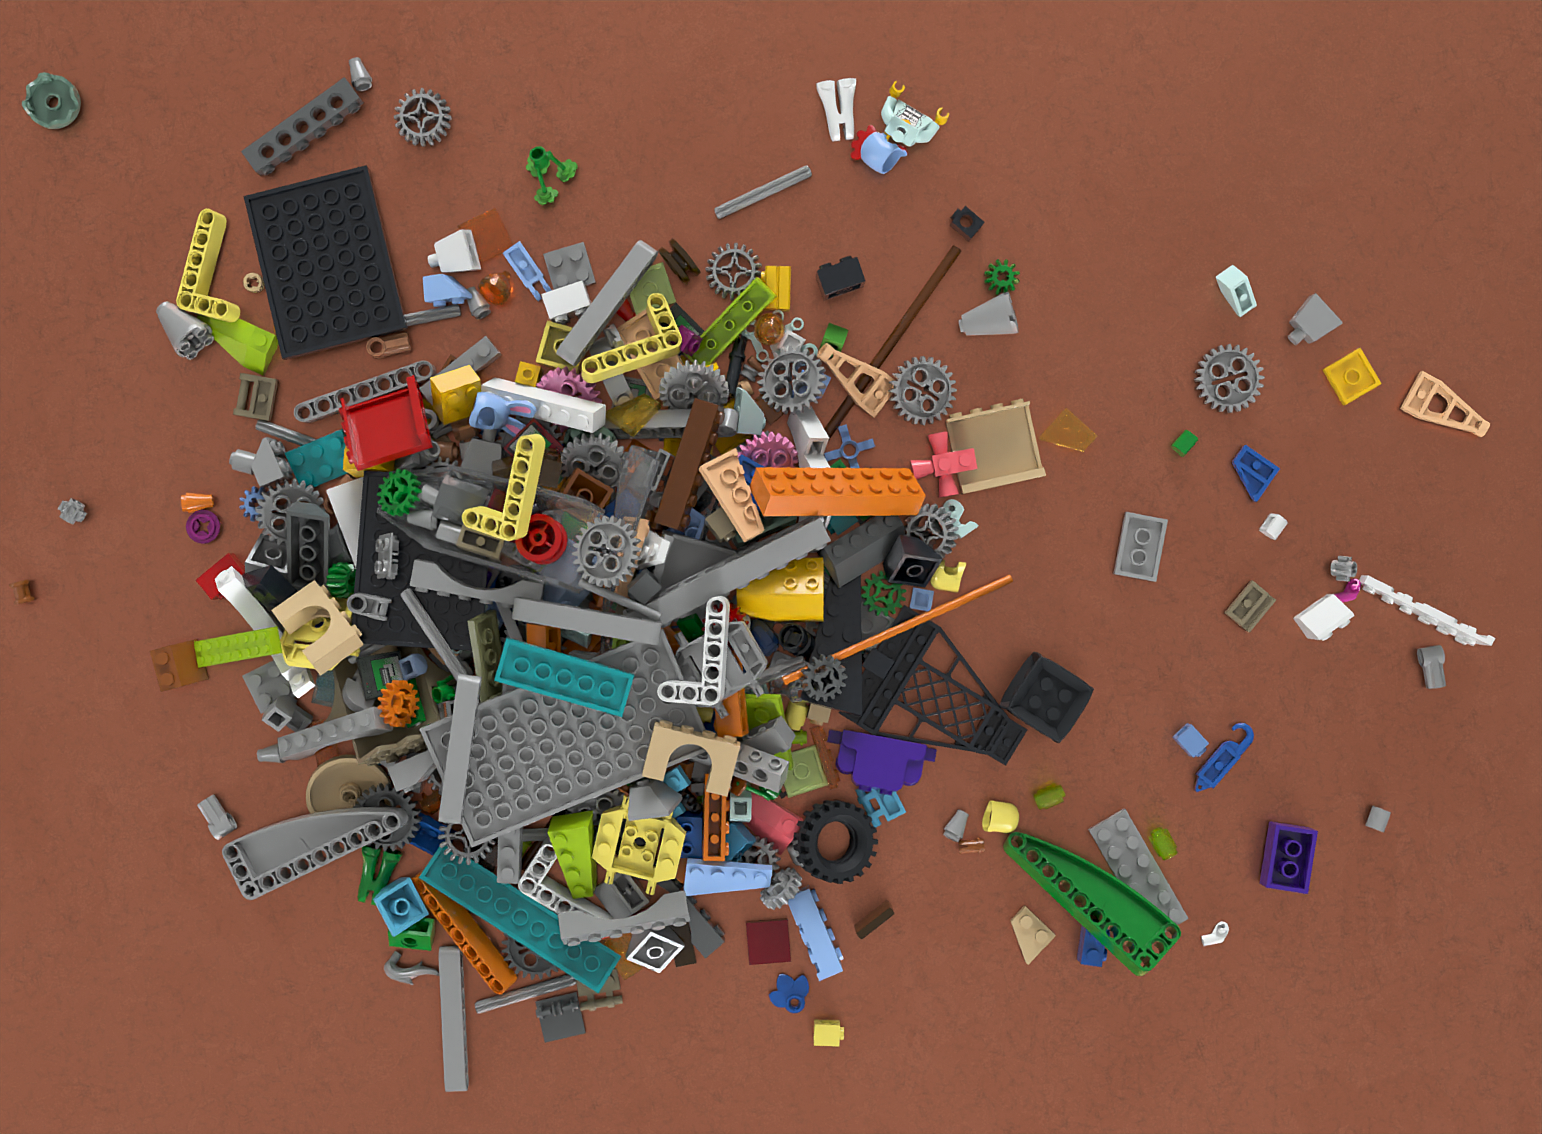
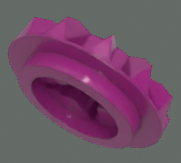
M199 510L189 516L186 522V531L193 541L206 544L215 540L220 533L221 523L211 511ZM199 521L202 523L210 522L207 526L208 532L204 530L199 531L201 528Z

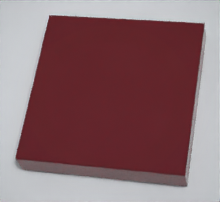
M788 919L746 922L749 965L791 962Z

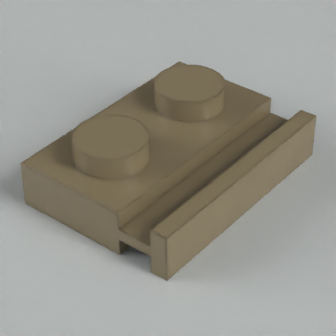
M1251 580L1224 613L1247 632H1251L1276 599Z

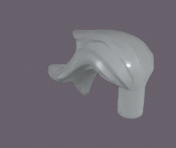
M394 951L384 965V971L389 978L413 985L412 979L420 975L430 974L439 976L437 970L423 966L422 961L410 968L398 967L396 963L402 955Z

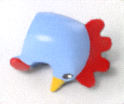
M869 125L866 132L859 130L856 133L858 140L851 142V147L854 149L851 153V158L854 160L862 159L869 167L881 174L890 171L900 157H905L908 154L905 146L888 142L890 135L886 132H877L873 125Z

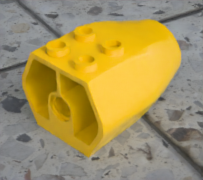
M795 558L789 561L786 567L779 570L775 568L769 571V575L762 579L756 578L742 589L737 588V607H741L739 613H746L748 616L777 622H824L823 558H802L800 560Z

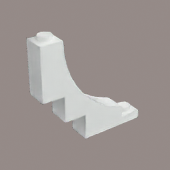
M805 406L804 413L796 409L795 415L790 412L787 424L798 453L799 468H830L823 455L829 437L813 408L809 409ZM799 516V521H798V522H800V521H802V520H804V519H806V518H808V517H810V516ZM819 516L827 530L831 516ZM813 549L807 553H817L819 550Z
M232 566L222 571L215 578L218 591L238 610L253 630L278 626L281 639L285 628L277 617L270 613L246 588L242 575ZM283 653L271 655L281 674L289 681L292 692L297 698H300L315 686L310 668L288 666L284 660Z

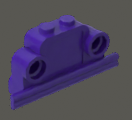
M829 730L827 739L829 743L840 744L835 766L842 774H852L851 780L854 785L859 786L858 790L871 792V789L880 790L879 794L892 796V792H897L903 785H915L921 778L924 760L935 762L937 749L927 748V745L849 730H843L842 732Z

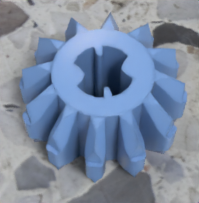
M253 486L251 492L248 490L244 491L247 498L240 497V501L244 502V505L239 506L240 510L246 509L243 516H250V521L255 522V516L260 514L255 511L254 503H257L256 500L258 499L264 500L262 492H266L265 487H260L258 490L257 487Z

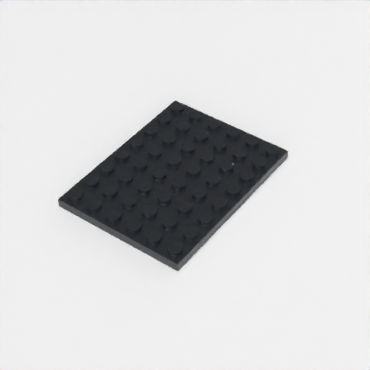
M367 165L243 196L283 360L408 329Z
M364 471L354 594L377 595L390 598L392 601L388 604L386 612L387 621L369 618L368 616L352 612L351 626L355 624L362 635L359 638L363 644L434 648L400 595L404 590L411 588L450 649L472 651L467 621L484 613L485 604L480 603V599L471 597V600H462L458 598V595L451 593L448 597L437 595L435 590H428V593L416 591V587L410 586L414 560H428L440 563L452 576L468 585L487 588L489 557L457 548L456 544L437 538L438 529L430 530L408 523V514L404 512L403 516L400 517L397 515L392 516L381 509L382 505L378 504L381 497L377 496V493L382 490L378 486L384 485L383 478H389V472ZM414 474L417 476L416 480L421 482L420 486H418L421 490L427 484L439 491L441 483L445 476ZM454 477L489 489L490 492L487 496L491 497L493 493L494 480ZM419 501L414 502L415 509L409 508V510L432 509ZM393 533L394 536H397V540H399V550L392 551V553H398V556H392V559L398 560V562H392V564H398L397 575H395V579H377V574L374 571L375 562L378 561L376 541L380 535ZM355 597L353 600L354 607L361 609L363 607V600Z

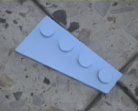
M687 858L683 891H685L686 896L767 888L770 887L772 865L730 861H703L702 859Z

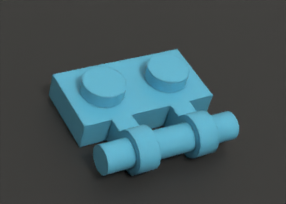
M858 788L855 790L858 795L857 800L859 804L863 805L867 813L866 816L872 818L874 827L881 825L878 817L883 814L887 821H890L906 813L896 792H892V796L879 794L880 790L871 789L872 791L868 793L858 790ZM873 798H876L880 806L877 810H874L870 802Z

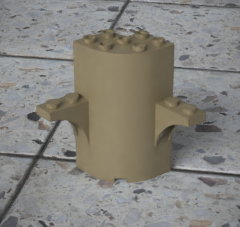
M397 646L402 659L411 654H421L427 661V671L415 678L426 721L414 728H407L405 724V727H393L392 731L380 735L352 739L358 765L367 763L368 766H373L385 760L386 763L398 761L401 756L413 752L422 753L428 750L419 729L441 719L437 704L432 698V689L437 687V681L444 680L452 673L436 666L426 656L422 648ZM347 657L332 669L335 695L331 713L325 722L355 713L347 707L342 696L343 686L347 678L352 679L358 669L357 662L351 664ZM454 678L446 684L454 688L457 686V681ZM376 699L372 707H378L381 705V701Z

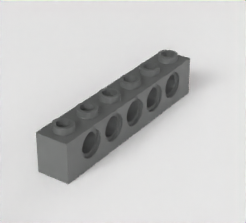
M344 77L241 152L256 173L260 176L269 175L279 163L289 161L293 153L307 148L311 140L325 135L326 130L332 125H339L344 120L343 117L349 113L357 112L361 108L360 105L364 102ZM337 100H343L340 108H334V103ZM325 112V118L317 121V115ZM307 124L308 130L305 133H300L301 126ZM291 137V142L284 146V138ZM269 149H273V156L266 158V152Z

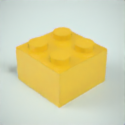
M470 365L430 378L433 410L443 425L471 415L476 395L481 392V380Z

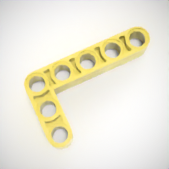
M204 209L200 212L197 219L176 303L182 310L233 323L240 316L239 307L228 301L208 296L227 221L224 215L211 209Z
M653 293L647 299L646 312L655 335L586 358L582 362L581 370L584 381L596 383L676 356L680 352L682 337L668 303L662 294ZM658 304L661 307L656 309L653 308L651 305ZM664 322L667 323L669 326L662 327L659 324ZM674 341L676 345L671 346L668 345L667 342ZM655 348L657 351L652 353L647 351V349ZM633 354L637 358L629 359L627 358V355ZM614 361L616 365L609 366L607 362ZM594 368L596 372L589 373L586 369Z
M524 435L517 441L503 513L484 506L466 509L462 514V521L466 527L505 541L520 539L527 535L545 450V440L541 435Z

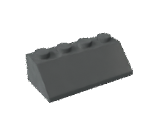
M296 501L287 510V581L296 590H301L315 580L319 586L324 585L328 590L326 576L329 575L328 569L330 568V516L317 504Z
M898 515L875 516L817 551V554L820 558H823L826 569L837 587L840 588L884 561L898 536L905 535L904 525Z

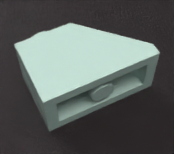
M1234 265L1216 276L1221 293L1239 317L1257 306L1248 277Z
M737 387L734 410L739 414L736 433L761 435L762 429L766 425L764 413L747 391Z

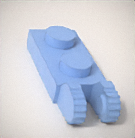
M520 241L503 252V255L525 287L529 288L537 301L542 298L533 287V284L540 281L546 292L552 291L544 280V275Z

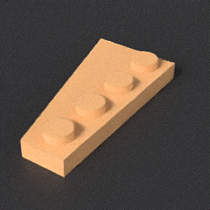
M735 448L703 464L698 470L742 540L746 542L763 533L764 527L756 504L753 503L751 498L752 492L746 483L745 472L739 463L738 452Z

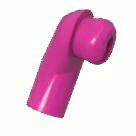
M1353 578L1347 583L1343 592L1334 595L1342 603L1356 599L1361 589V582Z

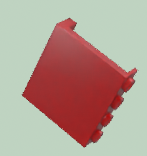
M414 375L406 378L408 388L352 406H347L344 397L340 398L342 407L339 408L342 420H344V422H341L345 435L347 434L344 437V442L347 449H349L346 455L349 463H354L357 471L433 448L422 394Z

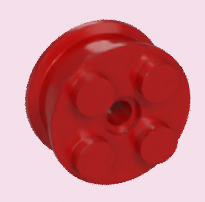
M545 514L531 515L527 535L515 540L519 553L524 558L539 565H547L557 561L564 554L568 542L567 533L563 525Z

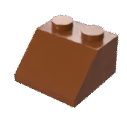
M576 468L562 484L552 503L583 522L594 524L595 518L599 516L614 489Z
M198 639L150 651L161 692L209 679L206 666L198 668L194 642L199 641Z

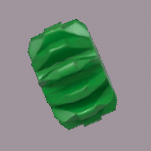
M999 259L995 261L996 266L990 263L988 265L990 271L984 272L985 276L990 277L984 280V284H992L988 290L992 291L993 288H996L995 295H999L1001 289L1003 293L1008 292V289L1014 291L1016 288L1013 284L1020 282L1018 278H1015L1020 272L1012 271L1016 265L1013 263L1008 267L1007 259L1004 260L1003 265ZM1005 274V280L999 281L997 279L999 275Z
M349 563L333 564L332 568L328 569L329 575L326 576L328 591L332 597L347 599L354 594L356 568H354L353 564Z

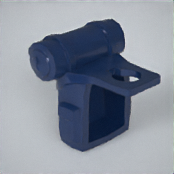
M753 619L750 621L749 630L764 656L769 657L779 648V639L762 619Z

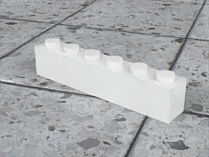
M496 377L481 385V392L499 395L505 401L523 400L532 403L537 410L533 416L535 419L590 433L597 431L605 425V404Z

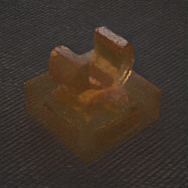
M431 787L433 793L428 796L423 792L421 794L423 800L420 801L422 809L433 815L440 810L442 795L438 794V790H433Z

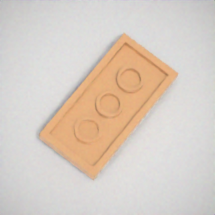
M646 309L617 328L625 345L655 335ZM671 341L667 342L668 345L673 346ZM655 348L647 349V351L652 353L657 351ZM630 354L632 359L637 358L635 355ZM678 354L637 368L656 401L660 400L659 385L661 378H664V372H669L671 366L677 369L678 362L684 366Z

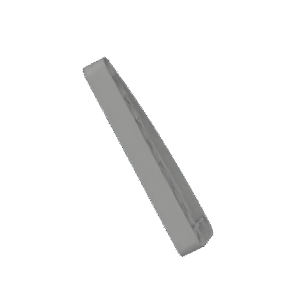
M357 807L302 815L246 834L226 844L222 849V855L243 897L247 900H254L398 830L407 823L408 814L404 809L396 807ZM393 816L397 818L398 824L393 821ZM375 824L380 828V832L375 829ZM357 833L361 835L362 841L358 839ZM340 842L344 845V849L340 847ZM322 850L326 853L327 857L323 856ZM305 859L308 861L309 866L305 864Z

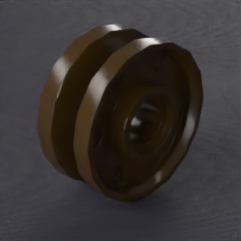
M672 238L669 244L673 251L669 253L665 248L661 247L658 252L670 269L687 285L690 283V279L686 273L690 271L695 276H698L701 271L688 253Z

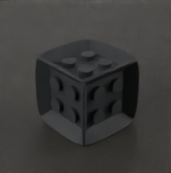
M1033 652L1013 678L999 706L1027 725L1051 738L1054 742L1060 743L1084 711L1094 688L1057 663L1043 657L1038 652Z

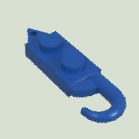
M1238 723L1232 727L1233 731L1238 728L1244 729L1247 734L1245 739L1240 744L1233 741H1225L1196 773V792L1208 788L1214 789L1241 758L1240 756L1254 740L1253 729L1249 725Z

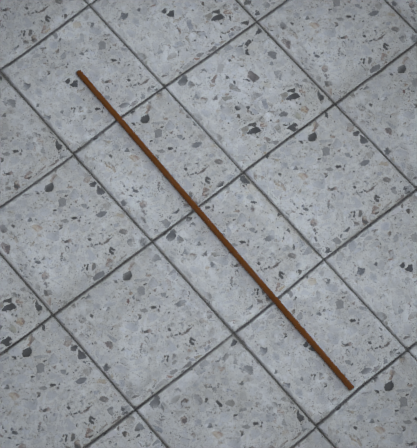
M954 245L951 247L869 365L877 369L882 366L962 252L958 247ZM865 373L862 374L855 384L860 393H863L872 377ZM849 394L824 428L829 440L855 404ZM552 817L544 828H549ZM534 841L522 859L523 871H525L543 841Z

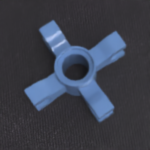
M847 424L839 426L838 431L843 444L840 449L824 453V457L827 462L842 457L848 460L850 468H859L857 455L861 451L874 448V441L869 439L856 443L850 438ZM844 446H854L855 454L853 456L845 455L843 451Z

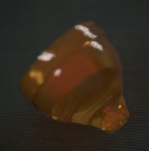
M507 271L491 273L483 278L478 285L479 292L483 298L492 304L503 305L511 294L510 273Z
M762 314L754 323V336L764 345H775L784 337L785 324L781 317L776 314Z

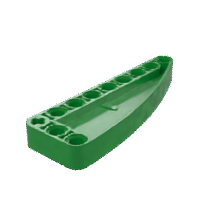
M1013 832L1005 840L1003 848L1006 854L1136 976H1144L1152 970L1179 940L1181 930L1175 922L1145 897L1098 866L1065 849L1021 832ZM1012 840L1018 843V848L1011 844ZM1027 855L1032 856L1035 862H1030L1027 859ZM1042 870L1048 871L1050 877L1044 876ZM1058 885L1064 886L1066 892L1060 891ZM1074 900L1080 901L1082 907L1076 906ZM1090 915L1096 916L1098 923L1092 921ZM1106 930H1110L1114 938L1109 937ZM1165 931L1170 932L1172 939L1166 936ZM1126 945L1130 953L1125 952L1122 946ZM1152 945L1158 948L1159 954L1153 951Z

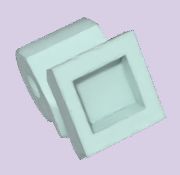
M950 499L943 504L942 507H945L944 514L951 512L949 518L956 519L953 526L959 529L954 531V534H957L960 539L979 526L972 521L967 522L965 525L960 523L959 519L963 514L964 508L957 500Z

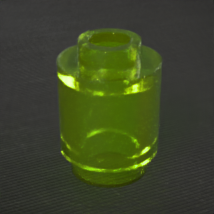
M1056 783L1037 790V793L1033 794L1039 810H1047L1064 802L1063 797L1066 796L1062 786H1057Z
M1158 827L1150 832L1149 840L1162 860H1167L1178 853L1176 850L1177 846L1168 829Z

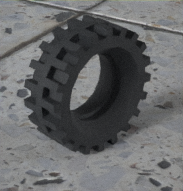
M824 800L821 805L817 803L812 805L813 810L811 812L805 811L803 813L806 817L803 822L798 821L797 825L801 828L799 833L794 832L793 836L798 839V844L793 845L794 850L799 852V856L796 859L798 862L803 863L804 866L802 868L806 872L811 873V876L837 884H843V881L852 882L854 881V876L861 877L864 875L862 869L864 867L870 868L872 864L868 860L870 856L876 857L877 853L872 851L873 845H878V839L873 838V833H876L877 829L870 825V822L873 821L872 818L864 814L865 810L839 800ZM836 821L846 826L849 831L850 842L846 853L840 859L832 861L823 858L820 854L818 837L823 827L828 823Z

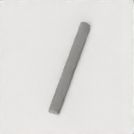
M583 578L580 579L579 587L659 621L662 613L608 589L596 586V584L588 583L589 581Z

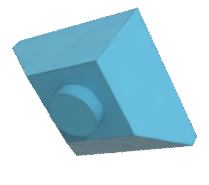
M410 877L396 879L382 888L373 899L392 937H395L429 914Z

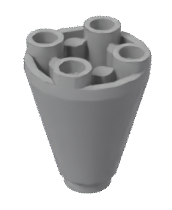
M168 301L158 306L156 313L178 356L191 360L197 356L200 350L213 342L212 329L205 322Z

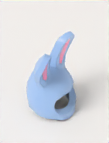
M479 392L476 395L469 424L471 427L479 429H503L514 437L525 424L509 417V415L531 418L537 410L528 401H505L499 395Z

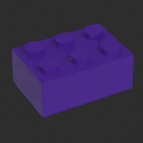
M1269 821L1260 884L1266 888L1308 894L1318 831L1310 827Z

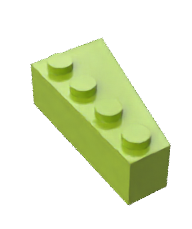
M593 810L553 816L547 833L572 898L592 897L598 881L597 862L592 858L595 845Z

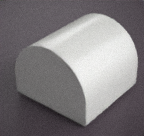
M1271 513L1259 528V531L1267 537L1276 540L1288 522L1279 514Z

